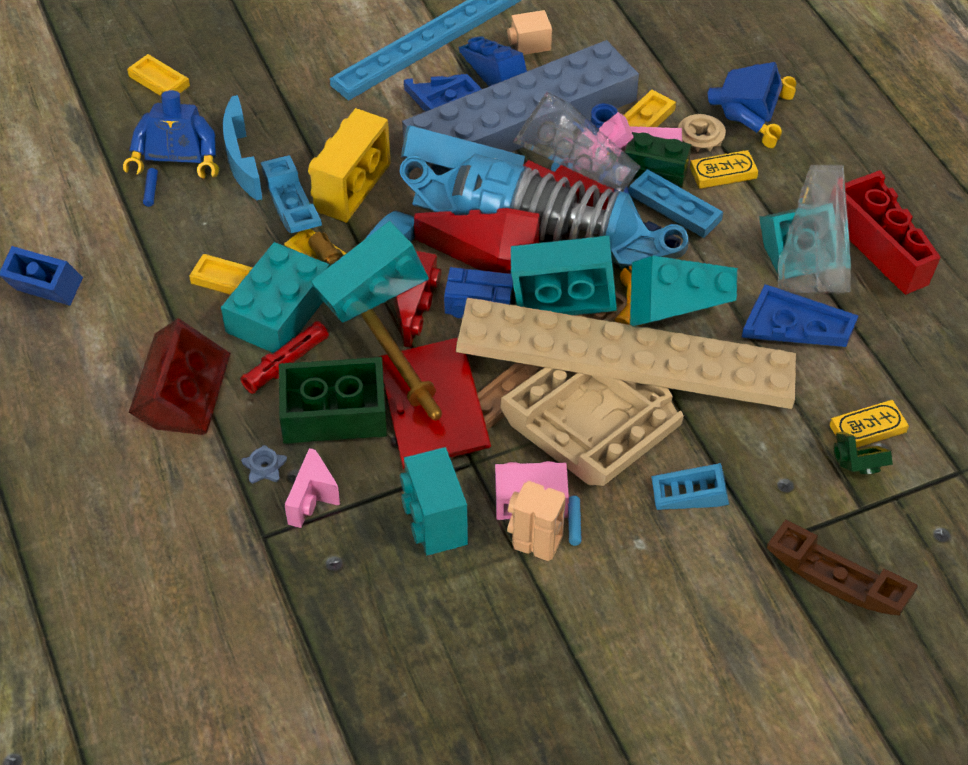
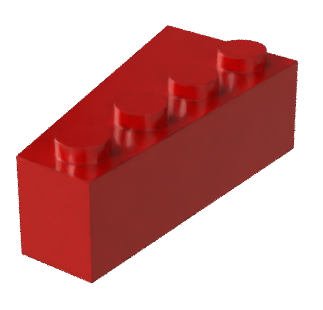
M879 170L833 187L828 204L833 206L836 228L905 295L928 286L941 257L922 229L914 227L911 222L913 216L908 209L901 208L897 202L898 194L893 187L888 188L884 183L886 177L882 171Z

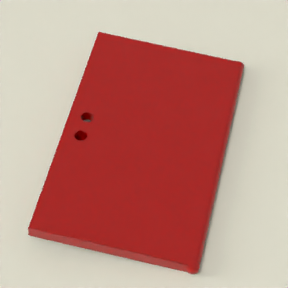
M458 337L401 351L422 382L431 381L434 384L436 393L433 399L442 411V417L436 421L427 415L421 405L412 406L407 395L411 389L387 354L378 356L382 357L384 385L403 469L405 468L404 457L446 447L449 457L491 448L467 354L456 352Z

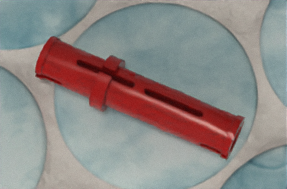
M315 321L276 352L263 356L261 363L240 377L242 385L248 392L254 394L273 378L278 379L279 364L294 363L320 342L326 340L329 337L326 327L321 322Z

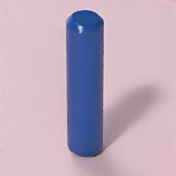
M155 168L147 170L143 204L147 207L154 205L158 171Z

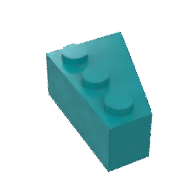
M388 221L310 282L323 302L343 323L427 281L429 277L413 244L391 221Z

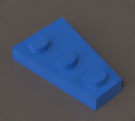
M765 284L743 328L741 338L847 347L856 326L858 315Z

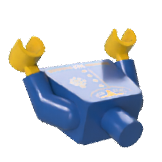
M776 62L755 64L728 72L723 87L709 88L708 101L710 105H722L725 117L728 120L740 122L755 133L758 131L763 133L762 143L764 146L774 148L782 134L781 127L777 124L767 126L764 123L771 121L779 96L785 100L793 99L797 83L795 78L791 76L781 79Z
M174 90L163 92L161 94L162 103L154 104L151 111L141 117L134 129L129 150L132 156L124 161V171L128 173L129 164L135 161L138 164L137 175L141 174L144 170V164L140 158L141 155H144L145 160L200 163L197 167V173L200 178L206 177L205 168L209 165L212 170V177H217L219 167L213 162V158L216 157L214 130L204 117L199 115L195 105L181 104L179 92Z

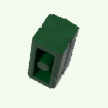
M632 132L634 138L627 143L624 155L623 170L625 176L638 178L648 169L682 188L689 168L692 144L681 142L678 139L655 137L649 133Z

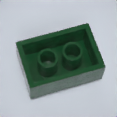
M382 357L279 364V419L283 443L387 437Z

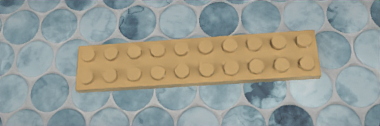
M467 298L456 348V352L789 409H792L794 405L796 353L486 300Z

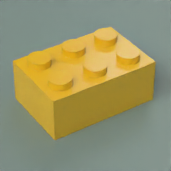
M355 108L350 116L341 122L340 128L335 135L326 141L321 153L311 160L308 168L312 187L311 196L318 213L347 223L391 164L388 119Z

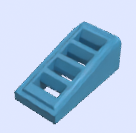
M721 463L651 476L657 510L729 505ZM700 484L701 491L694 492L693 485ZM708 484H714L715 488L708 489ZM679 485H685L686 494H680ZM664 486H671L672 496L666 497Z

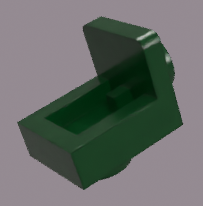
M846 432L836 433L837 442L834 443V456L841 467L852 472L859 471L860 474H874L880 472L883 466L893 465L890 450L880 446L857 449L854 435Z

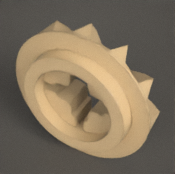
M690 115L684 118L678 125V128H682V142L692 144L691 147H695L697 152L700 149H706L710 152L713 147H720L722 141L725 140L726 130L723 123L710 115Z

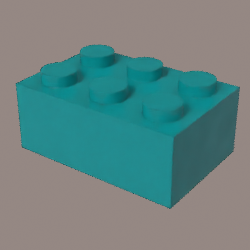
M609 236L511 246V274L517 306L568 315L617 311Z
M274 242L221 306L225 332L272 353L276 352L300 333L323 303V300L310 281L330 267V264Z

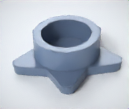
M263 445L261 448L253 451L250 457L243 458L241 462L250 470V483L258 482L264 478L278 482L280 479L278 469L286 463L287 457L285 455H277L275 451Z

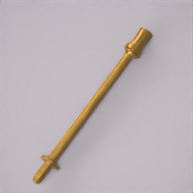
M325 232L313 234L308 241L309 246L314 250L319 260L330 264V266L344 256L339 249L333 246ZM373 309L360 314L411 389L407 395L412 406L421 405L432 420H439L442 417V411L433 399L436 393L434 384L431 381L422 382Z

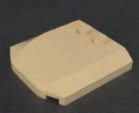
M544 367L503 396L500 404L501 410L514 429L559 463H566L567 469L588 485L600 486L607 484L681 426L684 417L681 410L677 412L672 404L673 396L668 388Z

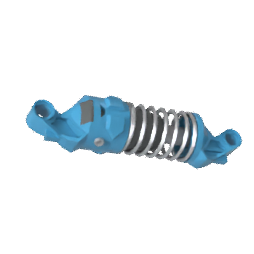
M474 154L458 167L442 175H436L426 162L418 156L407 157L400 165L402 179L415 193L412 204L416 207L433 212L451 211L455 215H468L470 210H480L482 214L496 213L497 209L500 208L540 214V242L544 241L548 234L553 235V242L561 241L562 236L567 234L570 228L568 240L577 239L579 230L587 231L585 238L593 237L594 234L609 236L612 263L619 269H629L633 261L650 256L676 259L682 257L688 249V235L682 226L670 224L656 231H649L644 225L630 194L620 191L619 193V191L613 193L611 189H607L600 196L597 185H592L585 193L582 181L576 182L570 188L567 177H563L557 182L551 173L542 178L536 169L531 170L529 167L479 154ZM414 168H423L421 177L415 180L409 179V174ZM578 188H579V200H578V196H577L576 193H575ZM594 192L593 207L587 206V202ZM608 197L607 209L602 210V206ZM671 235H678L683 239V242L677 248H670L665 244L666 238Z

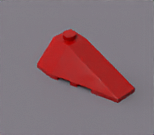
M510 208L497 209L496 213L482 214L480 210H470L468 215H455L451 211L415 213L414 234L416 240L478 270L511 274V246L539 243L540 214Z

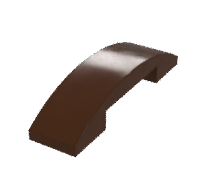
M786 519L767 544V549L775 557L807 581L844 601L868 610L900 616L918 588L917 584L885 568L878 575L818 545V535Z

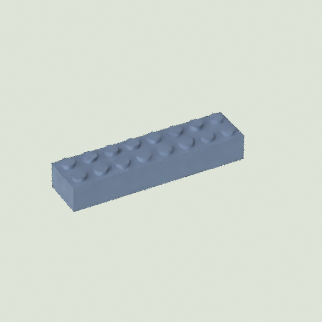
M605 40L403 120V143L406 128L411 125L513 152L590 120L591 111L598 104H610L617 109L636 101L639 73L608 40ZM427 164L436 175H442L450 171L449 169Z

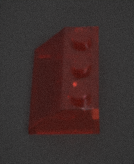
M176 319L154 334L128 413L156 430L198 435L206 434L231 353L181 319Z

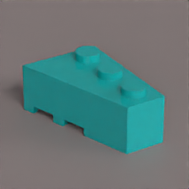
M650 256L633 261L630 325L637 326L737 301L738 268L659 256Z

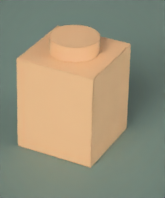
M545 10L512 15L511 27L507 29L510 45H514L515 49L522 52L523 55L551 51L552 27Z

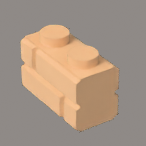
M527 481L523 484L520 492L515 491L512 494L508 505V512L512 513L507 532L513 534V549L526 554L533 552L535 557L546 561L553 559L563 538L566 499L563 492L552 488L545 490L543 485Z

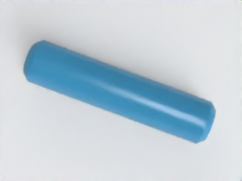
M570 496L568 503L569 543L573 546L581 543L580 498L578 496Z

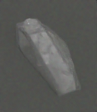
M810 165L798 200V206L788 231V237L778 261V289L793 294H845L851 292V257L843 165Z

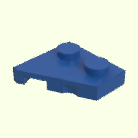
M468 74L453 75L451 77H431L430 83L413 84V78L404 80V90L424 112L482 90Z

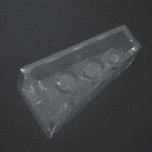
M549 92L544 94L513 140L515 144L621 192L625 190L640 169V166L572 104Z

